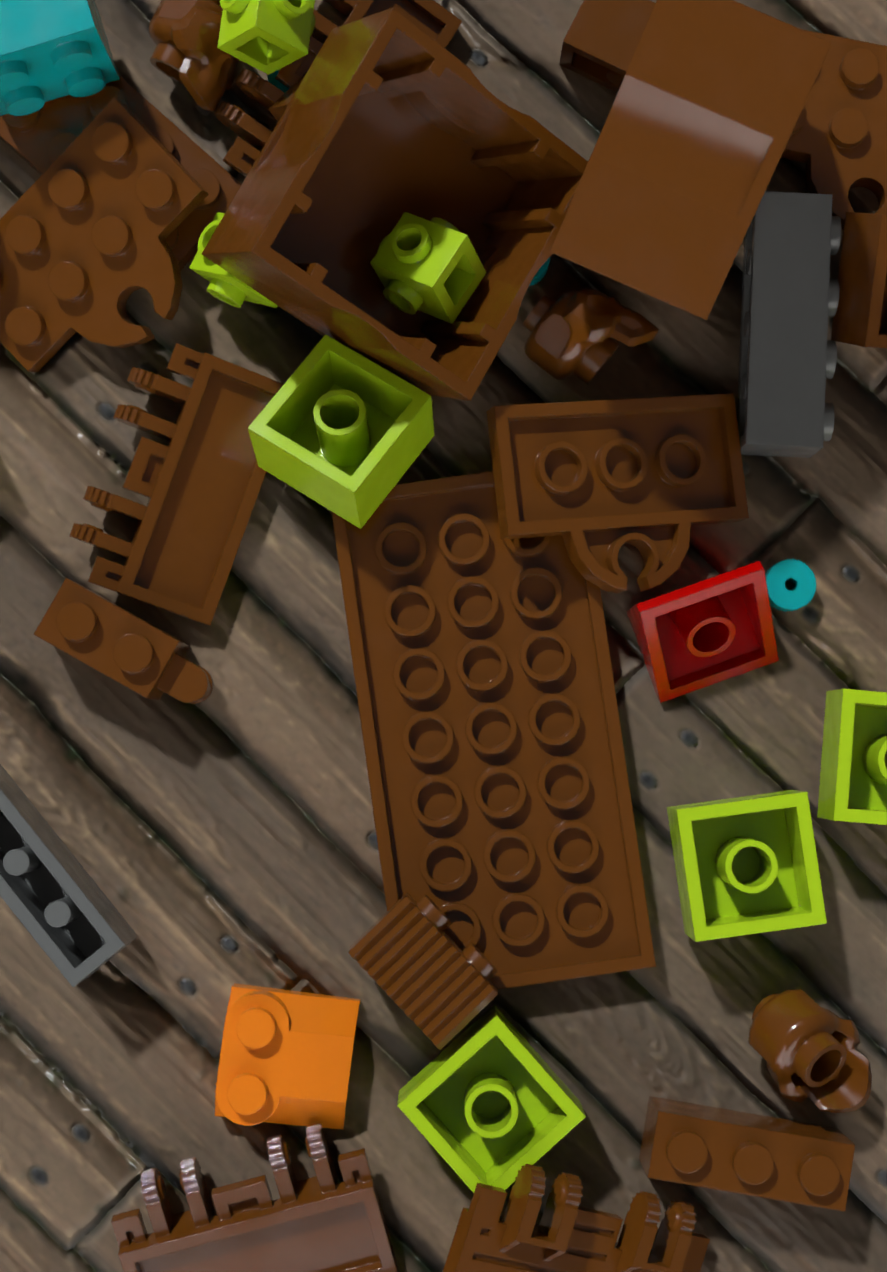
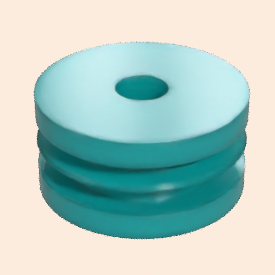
M787 559L771 566L765 573L770 606L776 610L788 612L802 608L812 600L816 592V578L813 571L808 565L799 560ZM786 580L792 583L791 591L785 587Z

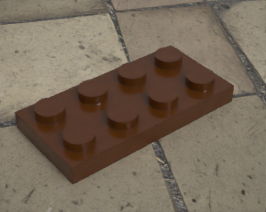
M120 76L119 80L106 83L105 87L96 94L86 97L67 95L45 102L40 110L28 115L14 116L5 114L0 116V139L42 175L114 97L122 101L208 192L207 197L165 239L179 261L180 271L196 255L198 240L202 231L213 221L217 212L226 213L242 185Z

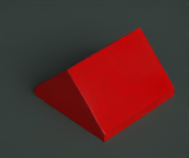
M760 561L638 603L626 611L660 703L779 661L765 570Z

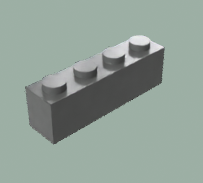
M765 191L744 237L737 403L741 455L811 458L823 448L824 441H830L832 438L835 419L833 403H825L826 379H832L835 373L837 346L835 341L827 340L828 316L834 317L838 307L839 282L837 278H830V255L837 254L841 240V218L839 216H832V194Z
M0 764V896L71 986L74 987L96 972L135 940L138 935Z

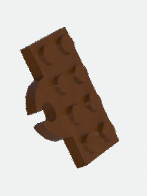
M804 30L832 42V45L781 158L806 163V187L808 192L812 194L833 195L832 216H839L841 218V229L844 230L846 212H854L848 200V191L852 188L864 187L871 190L879 202V208L875 214H887V46Z
M115 97L0 219V342L28 372H38L76 332L91 342L119 348L145 344L154 339L155 336L149 327L136 325L129 319L126 312V303L129 296L138 289L144 288L149 292L153 299L154 312L164 319L173 320L178 311L183 283L179 261L165 239L207 197L208 192L133 112Z
M734 393L497 405L486 411L500 538L515 539L562 535L568 557L584 579L605 591L616 594L627 591L628 577L619 567L617 559L619 549L624 543L635 546L643 557V569L637 578L640 591H645L662 584L679 569L689 548L691 526L734 523L749 518Z

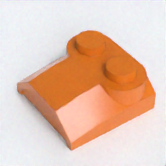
M234 983L231 988L224 1022L215 1091V1116L226 1117L230 1121L244 1126L257 1125L262 1122L307 1127L321 1124L322 1128L343 1130L360 999Z

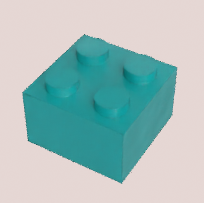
M0 0V116L5 114L14 116L28 115L40 110L45 102L67 95L73 97L90 96L100 92L106 83L120 79L99 10L94 0Z

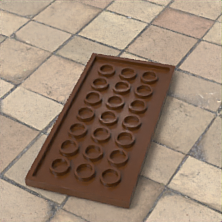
M493 471L397 484L361 529L332 512L387 911L407 892L416 902L424 895H427L453 923L445 930V933L462 950L470 943L474 944L498 970L490 979L497 986V989L656 967L600 587L584 579L570 561L562 535L515 539L500 538Z

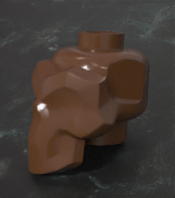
M161 0L149 25L150 37L157 45L150 58V62L166 76L184 84L199 107L208 111H216L225 89L229 90L232 86L235 69L240 61L217 48L223 11L220 0Z
M586 288L579 292H565L555 302L547 295L543 296L522 324L531 332L524 347L525 354L529 359L557 380H564L574 374L587 385L600 372L619 346L610 337L627 346L634 347L654 340L660 330L640 313L621 305L614 297H608L606 294L591 288Z
M802 989L786 990L779 994L769 995L760 1001L752 1015L748 1043L767 1061L768 1071L779 1085L781 1096L794 1102H803L810 1098L821 1111L831 1113L851 1112L864 1106L871 1092L872 1073L869 1060L856 1050L860 1044V1036L854 1022L840 1018L832 1011L820 1007Z

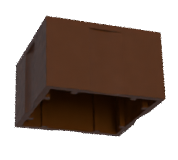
M657 0L550 252L707 320L831 48L832 42L734 0Z
M390 8L331 30L206 245L202 255L324 336L326 334L429 395L471 401L517 320L523 297L532 279L553 254L550 252L588 161L534 118L509 107L496 98L483 86L468 66L396 9ZM404 212L429 221L434 217L444 219L454 225L461 233L468 235L486 271L485 276L453 324L419 310L415 314L405 313L392 305L383 294L385 287L370 262L377 254L382 240L392 232Z

